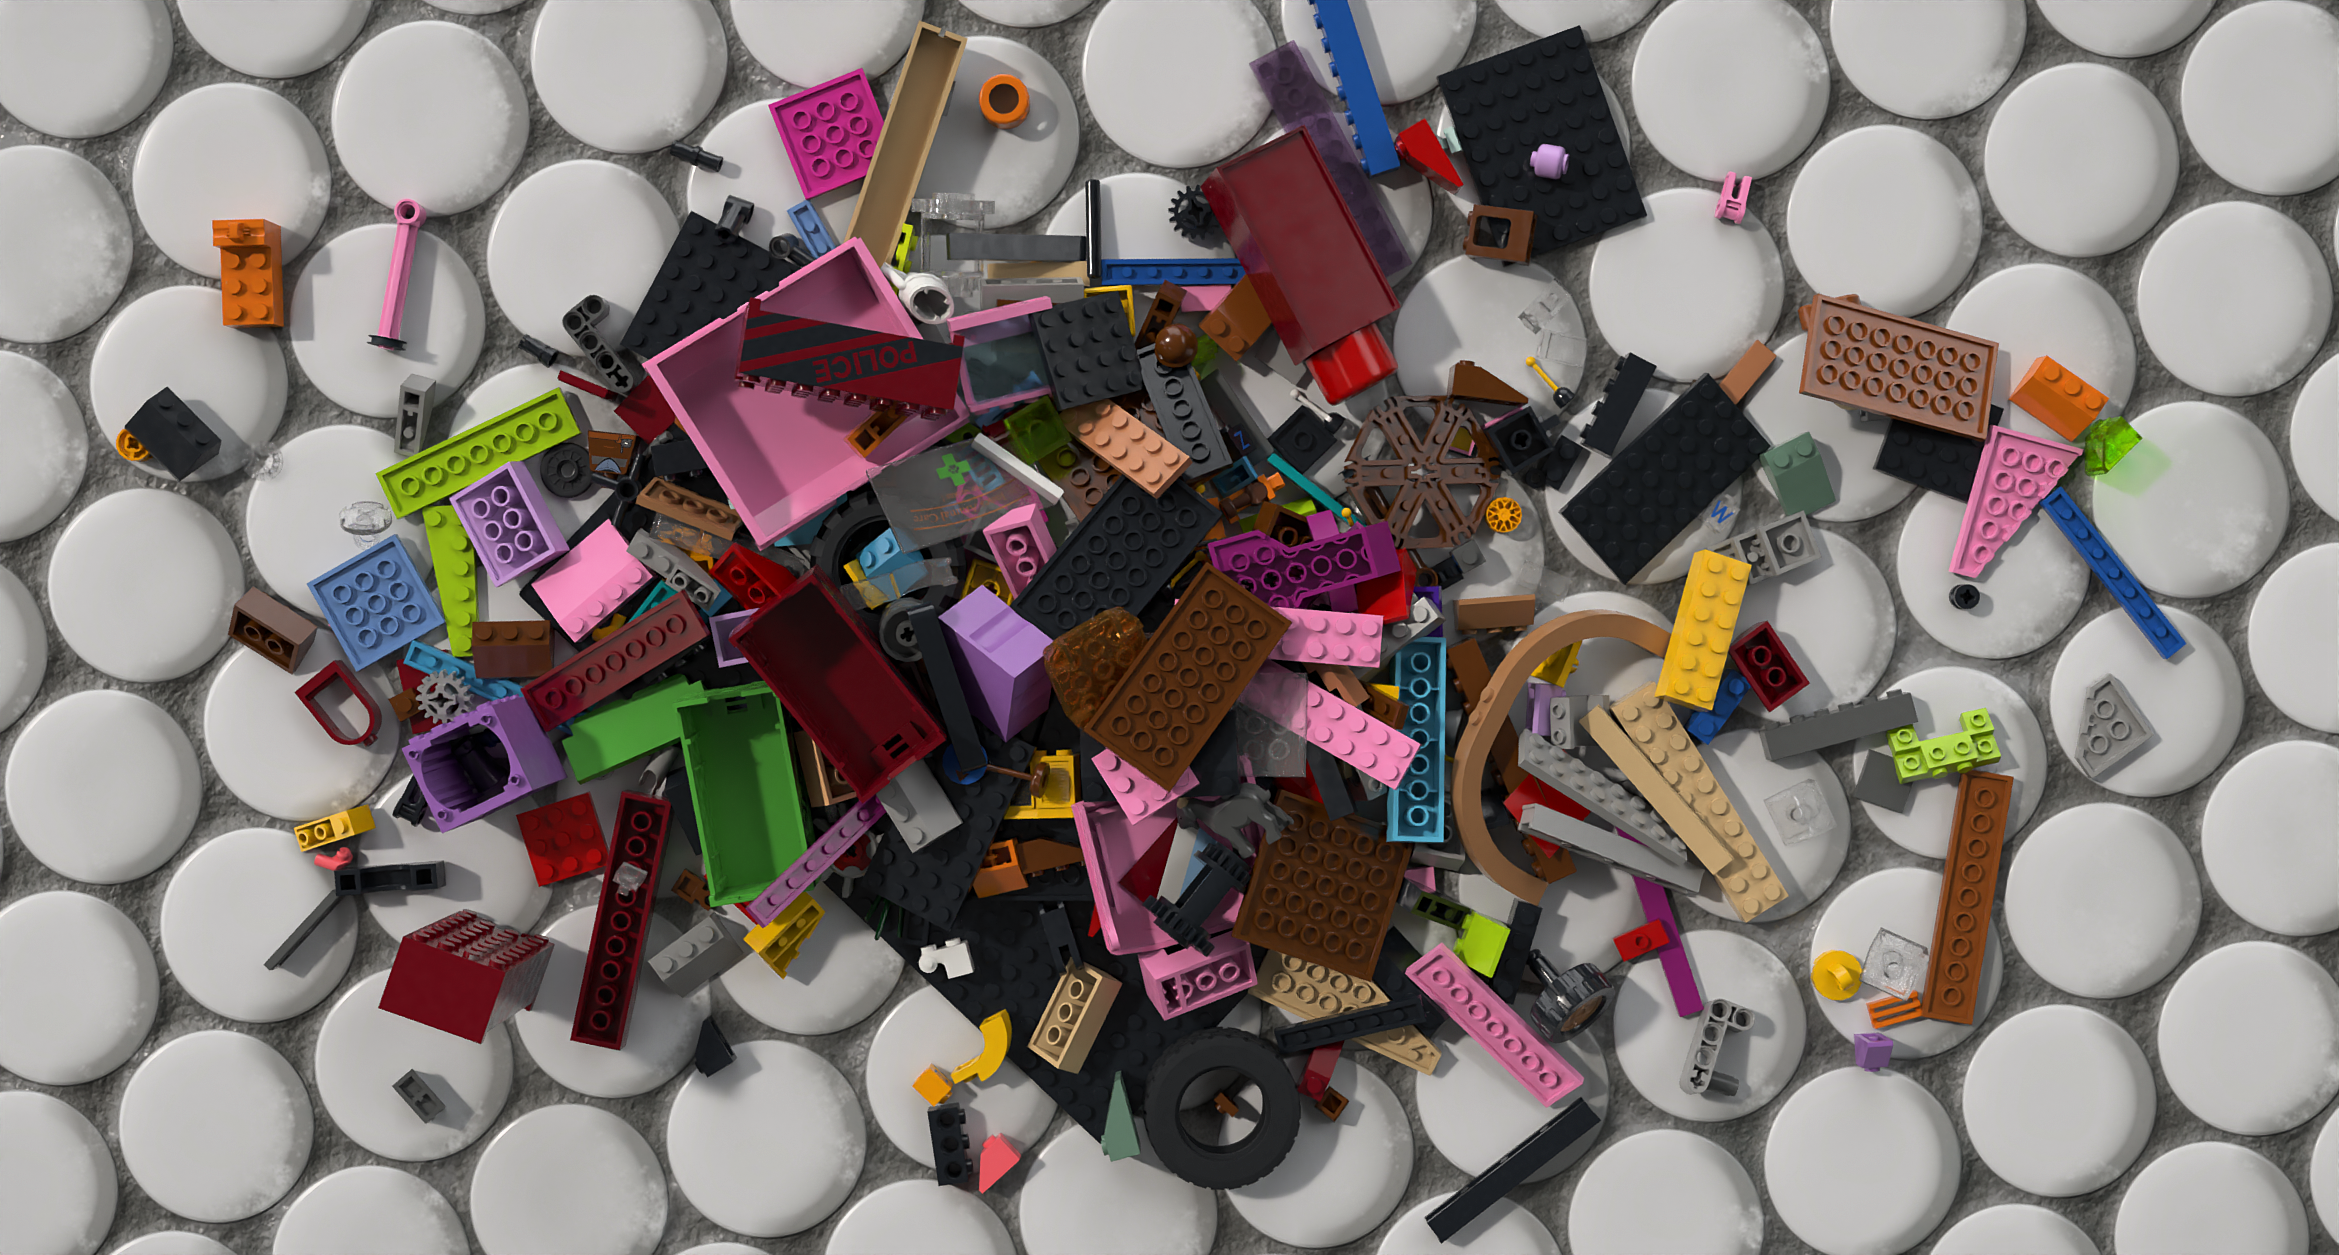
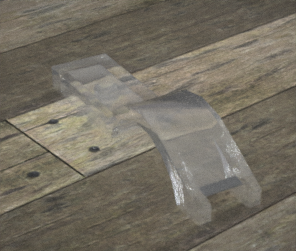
M945 557L917 561L889 573L844 584L839 589L854 610L896 600L911 591L923 587L956 584L958 579L957 576L953 577L949 565L952 562L951 558Z

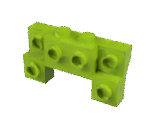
M1981 708L1961 713L1959 721L1964 732L1924 741L1918 740L1913 724L1887 730L1886 739L1894 759L1896 774L1900 784L1931 777L1940 779L1949 773H1966L1976 767L1998 763L2001 754L1993 736L1995 729L1987 709Z

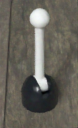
M1293 389L1290 392V396L1293 399H1299L1322 416L1325 428L1332 434H1335L1344 423L1345 417L1337 412L1326 414L1300 395L1298 389Z

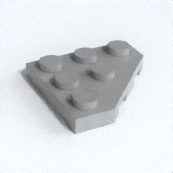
M2111 673L2105 674L2086 689L2074 758L2088 778L2093 779L2154 736Z

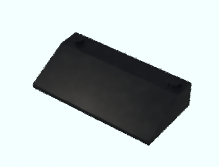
M1236 710L1228 711L1189 765L1200 784L1179 798L1240 795L1242 783ZM1080 718L1084 802L1117 801L1091 759L1107 748L1083 732L1092 718Z

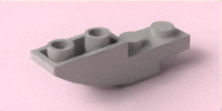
M640 529L626 552L667 578L665 584L677 592L685 589L691 601L707 612L721 592L713 579L695 561L668 540L662 543L643 529Z

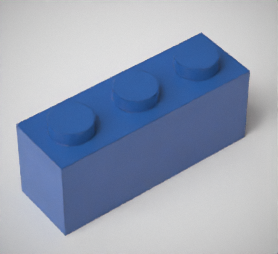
M1726 668L1722 673L1712 710L1705 712L1695 710L1683 726L1685 731L1700 743L1709 745L1751 688L1746 678L1734 669Z

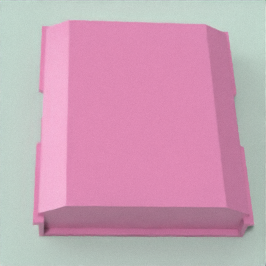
M853 237L780 281L777 288L770 292L765 291L755 297L761 299L760 310L923 339L861 237L858 239ZM748 302L740 306L737 312L727 318H718L642 364L755 539V544L760 551L837 504L838 497L849 490L854 491L880 475L883 469L888 466L896 468L970 422L968 417L971 415L956 392L954 410L946 414V416L939 417L936 421L921 419V414L913 413L867 457L860 458L843 439L873 412L869 410L870 405L861 404L859 408L844 406V401L835 399L833 403L817 401L818 396L809 395L807 399L792 397L790 391L782 390L780 394L765 392V387L755 385L754 390L738 387V382H733L744 311Z

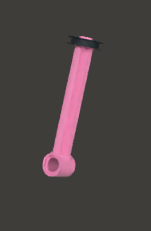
M411 199L400 200L394 209L398 226L378 335H368L372 339L371 342H367L368 344L378 346V348L391 351H406L402 346L407 344V342L398 339L418 229L426 221L425 209ZM415 208V215L411 219H406L407 211Z

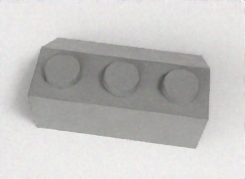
M923 758L919 761L916 760L876 793L912 853L926 848L963 823Z
M713 913L648 960V962L661 980L683 998L744 952L717 915Z

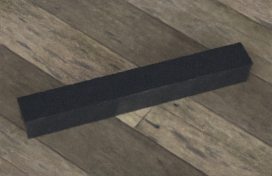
M1271 659L1308 680L1301 661ZM1298 735L1330 821H1335L1351 813L1358 812L1338 757Z
M1582 1097L1574 1101L1424 1217L1441 1244L1601 1121Z

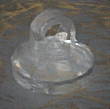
M356 502L352 504L351 508L347 509L346 506L339 513L340 527L344 531L353 534L354 543L358 548L367 550L378 544L381 532L391 526V510L383 508V504L378 502ZM360 535H372L374 539L366 541Z

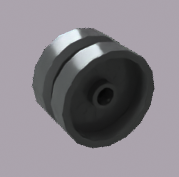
M911 597L899 598L891 602L881 614L879 621L880 643L885 652L896 660L910 662L923 658L906 610L924 603L921 600ZM910 627V631H905L904 628Z

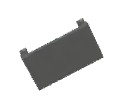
M413 1069L392 1085L425 1124L429 1123L446 1107Z

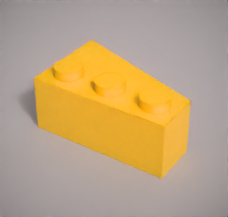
M802 892L766 927L762 928L757 924L743 940L784 980L787 975L786 968L792 959H797L800 954L798 951L805 938H810L825 911L807 892Z

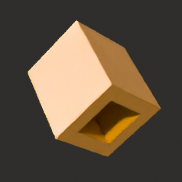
M932 1063L912 1085L933 1107L938 1102L944 1104L953 1094L950 1091L953 1083Z

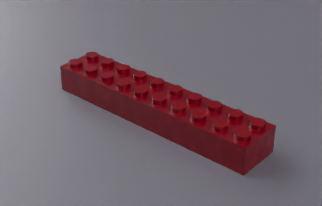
M628 789L621 792L570 1041L618 1051L626 1046L674 816V810L667 797Z

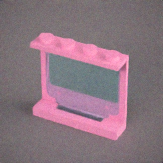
M1043 296L946 319L952 343L954 334L965 336L959 377L966 407L970 413L974 412L975 415L990 412L989 408L999 406L1000 409L1015 406L1014 402L1024 400L1025 403H1031L1040 400L1039 396L1049 394V397H1053L1028 317L1029 313L1053 308L1050 297Z

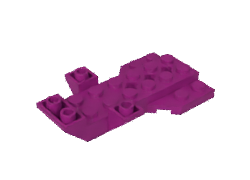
M1331 510L1306 516L1312 542L1291 548L1259 530L1207 544L1213 566L1239 585H1242L1241 581L1244 579L1248 583H1253V589H1250L1251 593L1270 607L1297 609L1303 598L1327 592L1332 612H1349L1358 609L1354 589L1355 583L1401 570L1388 521L1340 534ZM1296 565L1297 569L1303 570V575H1299L1301 578L1299 580L1289 576V571H1292L1291 567ZM1271 572L1272 576L1278 577V582H1275L1276 586L1274 587L1264 583V578H1267L1266 574Z

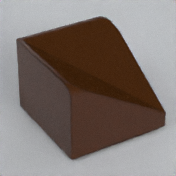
M1329 1086L1324 1092L1321 1101H1318L1314 1108L1335 1123L1349 1103V1100Z

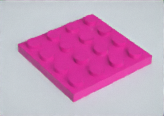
M863 68L768 105L806 200L813 199L866 177L884 121Z

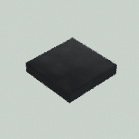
M1303 404L1267 439L1271 446L1302 475L1338 441Z

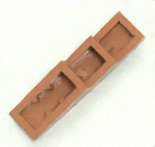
M1302 662L1309 674L1315 670L1318 672L1329 692L1337 688L1344 701L1356 707L1370 698L1347 665Z

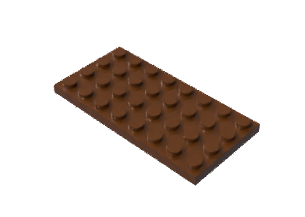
M1206 562L1083 732L1170 793L1291 626L1292 622Z

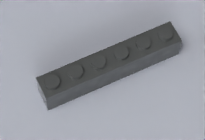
M1895 689L1886 692V697L1868 696L1862 698L1863 703L1853 705V702L1839 704L1837 710L1830 712L1828 708L1814 711V716L1805 718L1804 715L1790 717V722L1780 724V721L1765 724L1766 729L1758 731L1766 760L1774 761L1916 723L1918 718L1911 693Z

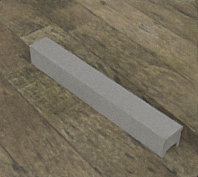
M1537 803L1523 805L1522 807L1523 812L1518 831L1543 839L1686 895L1688 891L1699 893L1702 875L1705 872L1703 868L1687 862L1679 866L1652 848Z

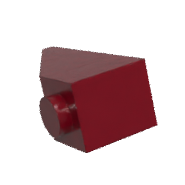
M1345 1040L1312 1048L1296 1083L1299 1093L1321 1101Z

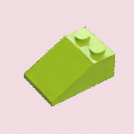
M1472 910L1470 915L1467 914L1462 924V929L1465 930L1462 938H1457L1453 952L1464 964L1492 978L1510 929L1500 920Z

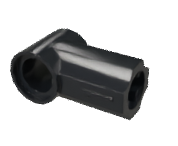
M729 195L725 201L722 216L715 228L714 235L723 243L735 242L743 225H747L751 220L754 203Z

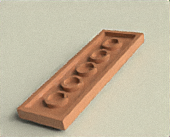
M1109 399L1063 410L1054 419L1058 427L1156 499L1193 463L1188 455Z

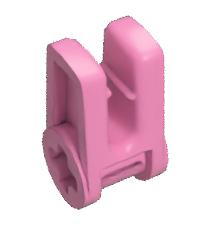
M1729 171L1724 181L1714 217L1718 219L1721 217L1732 219L1734 223L1740 224L1745 214L1752 177L1744 176L1738 185L1739 189L1736 199H1734L1732 192L1736 186V173Z

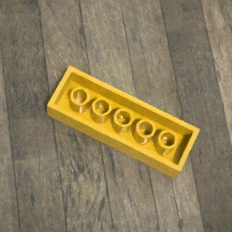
M1706 549L1694 553L1654 697L1699 712L1712 710L1752 565Z

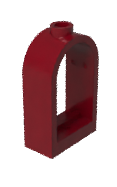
M342 660L332 661L294 692L334 741L343 745L363 743L367 748L378 740L376 734L379 732L382 724L381 710ZM339 677L352 690L369 714L368 729L357 739L344 735L314 698Z

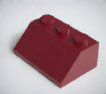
M1768 621L1754 624L1740 634L1729 646V655L1768 712L1773 711L1810 684Z

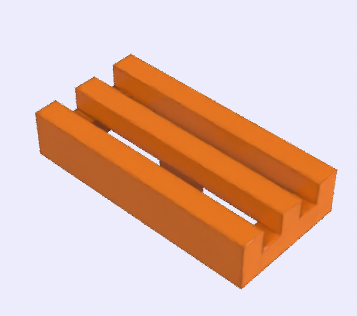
M1911 990L1866 1003L1872 1027L1877 1029L1920 1017L1922 1011L1920 1010L1921 1004L1917 998V991ZM1910 998L1912 999V1002L1888 1008L1878 1012L1874 1011V1008H1878L1881 1006H1885ZM1914 1008V1011L1877 1021L1879 1017Z

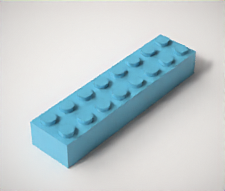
M1421 637L1403 647L1389 660V685L1399 686L1398 700L1409 705L1403 730L1397 731L1422 744L1398 789L1394 790L1387 786L1386 842L1443 843L1446 638Z

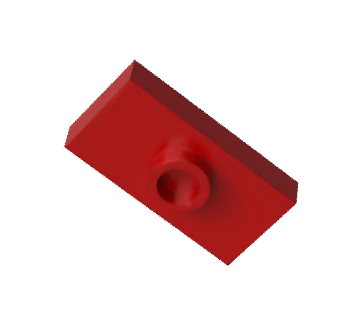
M1657 918L1614 937L1613 941L1625 962L1669 943L1670 938L1660 918Z

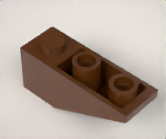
M1044 836L1021 841L1016 844L1022 873H1030V877L1045 874V869L1053 867L1055 871L1069 869V864L1079 862L1080 866L1086 865L1081 845Z

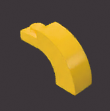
M1006 1009L983 1020L979 1028L984 1036V1051L979 1056L955 1067L950 1075L955 1084L962 1080L964 1083H967L976 1078L977 1074L980 1080L984 1081L999 1068L1009 1050L1012 1038L1011 1021Z

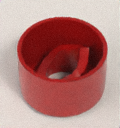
M1376 323L1350 334L1305 361L1325 400L1331 406L1339 405L1389 378L1398 370V363Z

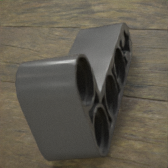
M589 295L564 315L562 320L563 327L611 387L622 394H630L638 386L637 377L595 327L608 316L610 305L604 298L598 295ZM595 301H600L601 310L593 314L591 312V305ZM580 317L582 320L580 328L573 330L571 327L572 320ZM591 337H596L598 340V344L594 349H589L587 346V342ZM612 356L614 359L613 366L610 369H605L603 366L604 359ZM616 373L628 379L627 387L620 386L622 381L615 375Z

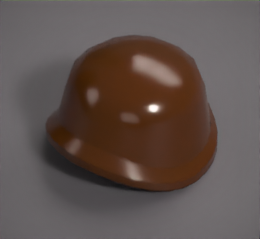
M1172 324L1163 328L1157 334L1155 355L1163 365L1173 368L1183 367L1191 363L1196 357L1198 340L1189 327L1183 324Z

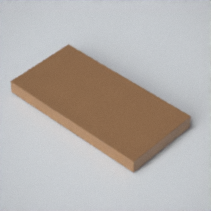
M654 477L637 496L636 504L730 541L733 540L744 526V522L736 509L731 510L730 506L668 481L664 482L663 479Z

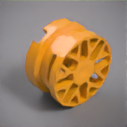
M126 429L120 431L116 439V448L123 458L137 462H144L153 458Z
M1502 497L1489 503L1484 517L1490 529L1495 532L1504 533L1517 528L1521 522L1522 512L1516 501L1511 498Z

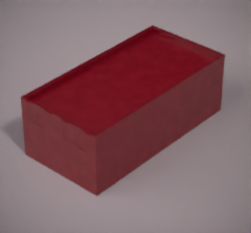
M1305 125L1217 167L1200 186L1295 366L1370 324L1380 323L1401 308Z

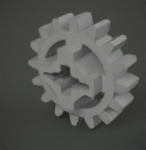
M446 669L440 671L439 674L437 671H434L430 674V677L426 676L422 680L423 684L417 687V690L422 694H419L416 700L423 703L418 709H426L427 712L424 717L433 716V723L435 724L440 719H442V723L446 724L450 720L454 721L453 718L466 713V710L473 706L468 701L474 695L467 693L471 685L463 684L464 676L460 679L456 678V671H453L450 675H448ZM437 683L438 685L435 686L436 690L430 691L433 684ZM460 703L457 710L452 712L454 705Z

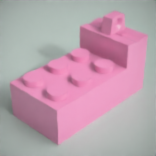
M1232 931L1208 940L1215 947L1208 957L1192 946L1188 950L1183 949L1167 955L1163 948L1137 954L1147 995L1163 1019L1168 1020L1257 985L1258 982L1249 942L1231 937Z

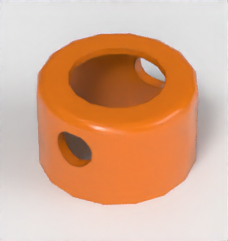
M999 74L991 77L983 84L979 93V105L984 118L990 125L999 129H1012L1026 120L1030 112V97L1026 86L1019 78L1009 74ZM1000 84H1008L1014 87L1019 95L1017 107L1007 114H1000L994 111L989 103V95L992 89Z

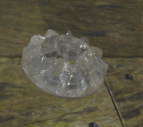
M258 441L251 443L244 450L241 462L244 466V472L252 479L269 481L281 472L283 455L275 444L268 441ZM258 454L262 457L270 456L265 461L266 468L262 465L254 466L259 461Z

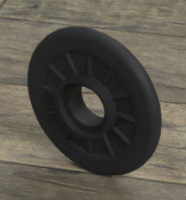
M558 444L549 449L541 461L540 475L542 482L556 496L563 498L580 496L593 483L590 482L594 472L590 471L589 452L578 444ZM566 463L572 464L575 469L574 474L568 478L564 477L561 472L562 466Z

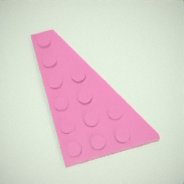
M1990 425L1949 572L1976 578L1984 569L1985 564L1993 559L1994 553L2004 542H2007L2018 530L2021 522L2030 516L2031 510L2041 499H2044L2057 484L2058 479L2067 473V468L2078 456L2082 455L2084 449Z

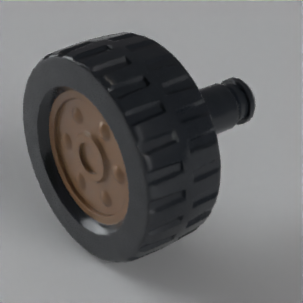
M1533 949L1529 952L1526 965L1529 966L1533 974L1546 987L1531 1008V1019L1551 1042L1562 1043L1568 1041L1587 1029L1605 1012L1614 998L1615 989L1607 977L1592 963L1577 965L1561 975L1551 962L1541 954L1539 949Z

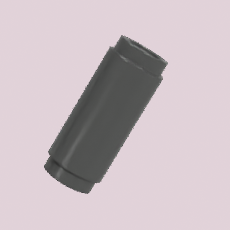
M1713 1071L1706 1090L1726 1096H1735L1739 1087V1080L1733 1076ZM1694 1078L1690 1079L1694 1086L1698 1085V1083L1694 1082Z

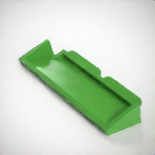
M676 674L660 683L635 692L632 698L627 701L619 699L576 718L573 724L569 725L573 736L562 740L577 782L582 785L680 742L681 737L677 716L673 712L672 703L686 693L708 689L701 681L691 684L685 675Z

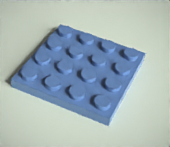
M398 534L388 537L307 583L356 672H360L408 645L412 640H417L446 623L443 613Z

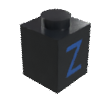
M1241 423L1233 428L1228 424L1219 430L1232 463L1257 449Z

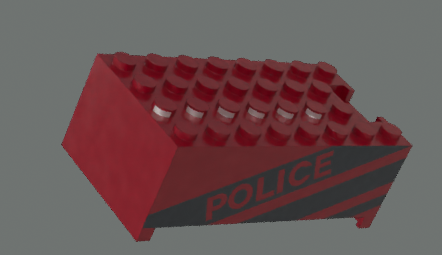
M750 297L744 311L733 382L739 383L738 387L754 390L756 385L765 387V392L780 394L782 390L790 391L792 397L807 399L809 395L818 396L817 401L833 403L835 399L844 401V406L859 408L861 404L870 405L869 410L885 412L887 408L894 409L895 414L910 417L913 413L921 414V419L936 421L939 417L942 418L954 410L965 336L954 334L953 343L946 344L760 310L761 299Z
M818 564L736 626L728 638L733 647L738 648L853 788L862 804L888 785L895 776L916 760L919 761L946 740L947 727L943 718L897 661L885 652L880 640ZM900 734L903 739L889 750H886L884 745ZM906 742L910 747L893 759L890 754Z
M463 909V911H458L403 936L378 1008L482 1044L488 1031L523 1008L529 1012L532 1010L555 944L548 942L549 938L543 935L535 934L531 936L522 933L520 937L519 933L514 930L504 929L503 931L497 929L491 921L477 917V912Z

